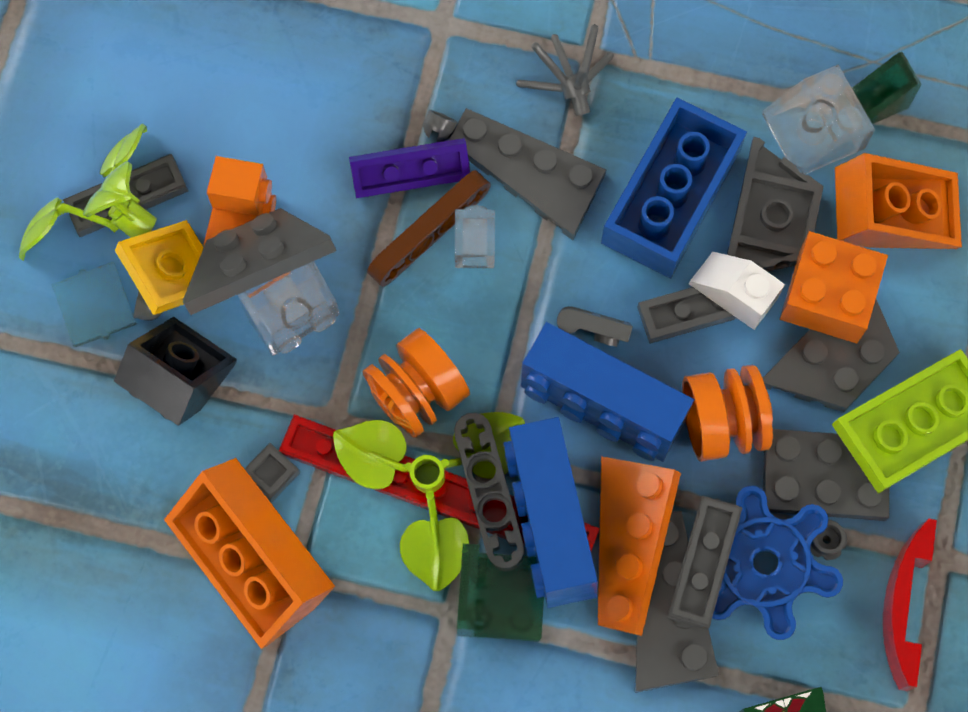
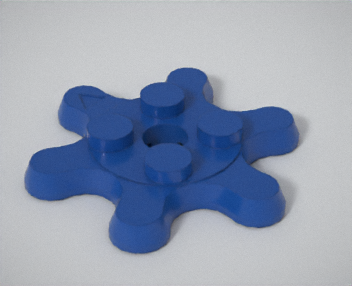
M747 486L742 488L736 497V505L743 508L712 619H726L739 606L752 605L762 613L764 628L767 634L773 639L785 640L790 638L796 629L792 605L798 595L812 592L822 597L830 598L840 593L843 587V577L838 569L818 563L811 554L810 546L812 541L827 528L828 515L822 507L811 504L801 508L793 518L786 520L778 519L768 509L765 492L759 487ZM770 552L777 557L778 566L774 572L766 575L759 573L755 569L754 559L759 553Z

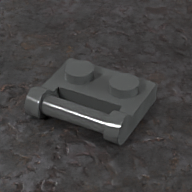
M572 306L564 307L560 310L557 317L558 328L571 334L578 329L595 333L594 341L618 347L619 340L628 342L633 328L629 322Z

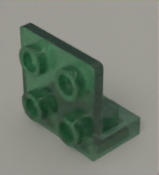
M463 543L457 636L540 641L542 638L544 597H536L530 566L537 564L536 557L524 556L523 562L518 568L512 571H502L496 569L491 564L487 553H480L479 544ZM494 554V556H502L504 562L512 560L511 555Z

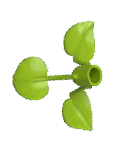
M142 123L117 142L111 149L100 170V175L106 177V179L102 183L101 188L89 199L84 210L61 203L62 200L57 197L37 212L28 224L22 237L19 258L22 261L25 259L26 252L49 232L57 217L64 213H71L108 227L114 233L120 229L130 238L152 230L157 218L138 204L140 200L131 193L129 188L132 164L128 160L134 153L142 133L148 131L147 126ZM107 208H110L108 216H110L112 220L100 217L95 214Z
M480 413L491 425L505 475L508 473L503 442L511 441L509 427L525 424V421L522 417L511 413ZM383 420L365 421L334 431L333 439L337 457L346 473L357 484L367 489H384L392 483L396 469L401 472H410L414 486L419 491L426 493L430 522L418 520L406 528L400 540V554L409 571L423 581L430 589L441 591L456 579L466 562L469 552V538L465 527L458 519L444 518L438 521L434 492L443 486L445 481L444 470L446 468L463 465L461 457L440 461L435 456L422 455L416 458L413 463H399L406 455V440L400 429L392 423ZM475 423L467 425L468 432L462 434V438L469 437L471 439L475 452L466 453L467 458L478 452H491V447L482 450L479 434L484 432L485 429H478ZM454 433V435H453V444H454L455 448L457 449V451L459 452L458 446H457V442H456V439H455V433ZM481 461L474 466L472 472L478 477L493 479L496 468L491 462Z

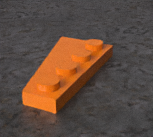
M601 456L598 583L599 626L638 636L643 634L681 473L675 469Z

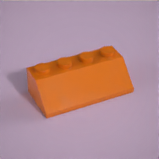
M237 458L203 470L164 519L261 649L267 647L311 613L335 587Z

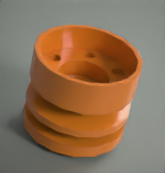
M420 328L415 329L396 344L398 354L403 363L399 365L386 354L378 358L386 376L373 364L362 371L364 378L370 386L372 396L381 409L395 424L400 425L413 438L418 437L424 432L417 415L429 425H433L437 421L430 405L432 401L444 410L450 411L470 395L469 387L457 367L435 340Z
M753 364L742 366L740 376L736 369H726L723 389H721L712 372L684 376L682 393L695 399L686 418V425L693 451L700 462L727 457L731 437H733L739 452L742 454H747L751 451L752 443L758 451L771 448L773 440L772 407L769 394L757 366Z

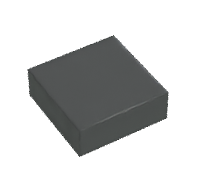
M271 443L245 468L271 502L300 474V470Z

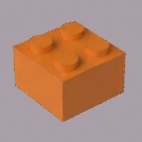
M809 231L801 246L779 320L857 344L868 328L888 255Z

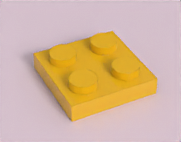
M185 220L119 241L115 252L152 314L156 315L184 305L183 298L204 247L188 221Z

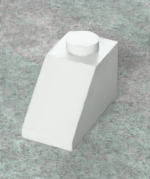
M717 252L710 254L689 282V285L753 330L756 329L777 301L785 286L783 282L753 261Z

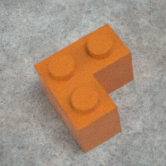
M220 156L215 157L206 192L212 205V212L204 246L206 240L216 237L222 231L234 229L252 221L261 214L275 211L276 195H273L271 192L272 181L267 179L263 164Z

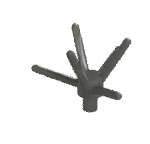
M594 24L590 29L582 67L579 68L577 73L573 74L557 34H553L551 40L564 73L538 43H533L532 49L561 84L518 80L516 85L522 88L563 92L565 99L571 98L575 115H583L590 112L586 94L591 92L589 82L613 59L614 54L608 52L589 71L598 33V26Z

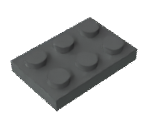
M773 429L772 446L769 450H764L763 491L767 496V505L771 513L797 514L804 506L814 504L822 507L828 517L886 521L889 518V488L879 494L877 493L838 434Z

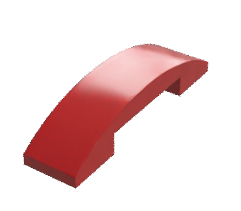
M930 518L914 531L902 547L892 568L884 599L883 637L887 661L898 690L906 692L916 688L918 684L922 644L905 641L914 567L923 568L933 558L937 520Z

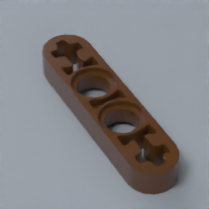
M477 170L468 173L379 253L370 263L367 273L381 287L390 284L485 197L491 187L490 182Z

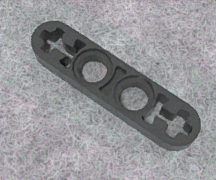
M467 413L456 422L454 432L485 550L491 564L496 569L512 571L523 562L525 549L491 425L483 415ZM475 423L478 429H485L484 432L479 434L482 450L491 447L492 451L478 452L467 458L466 453L475 452L471 439L469 437L462 438V434L468 432L467 425ZM481 461L491 462L496 468L494 478L485 483L478 482L472 475L474 466ZM492 500L501 501L507 507L505 517L499 522H490L483 516L484 506ZM512 525L513 531H505L509 546H517V551L511 553L512 560L504 562L502 556H494V552L500 549L497 534L488 537L487 532L501 531Z

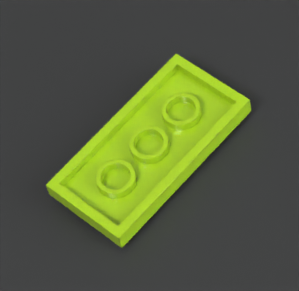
M962 349L841 416L831 424L878 494L968 441V358Z

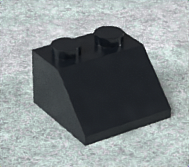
M172 317L127 345L114 382L127 390L133 397L140 399L155 409L165 419L179 426L201 411L235 366L237 359L177 318Z

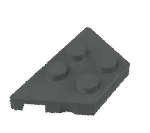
M753 137L727 255L751 260L769 272L796 265L801 246L808 232L815 231L824 186L809 175L799 172L797 166L787 158L783 157L782 160L764 147L765 142L763 140Z
M281 208L270 213L261 214L250 222L231 230L222 231L216 237L206 240L183 298V303L190 315L195 314L337 250L328 234Z
M875 300L868 328L857 344L810 329L763 377V381L768 390H771V388L795 394L794 398L808 402L818 401L827 408L845 412L900 352L877 300Z

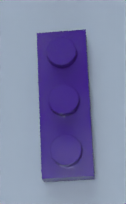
M465 138L349 157L356 199L459 182L470 173Z

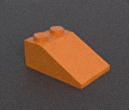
M863 153L835 167L837 240L867 248L958 249L962 247L957 172Z

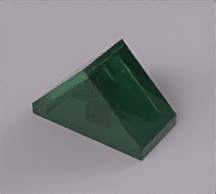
M898 52L840 96V99L857 129H863L909 109L922 84L904 53Z

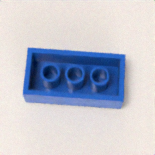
M676 97L606 221L601 244L671 279L737 159L747 131Z
M548 322L544 324L522 363L521 387L525 389L524 393L528 397L542 404H545L546 401L555 404L561 408L560 412L565 417L578 423L585 420L596 426V431L604 438L613 442H617L620 439L634 446L632 448L633 452L649 461H654L656 458L664 462L695 400Z
M559 417L509 427L511 441L503 442L505 458L510 478L518 476L519 480L512 483L518 516H527L528 522L521 523L527 557L536 556L537 564L530 565L536 597H545L547 608L597 598V576Z

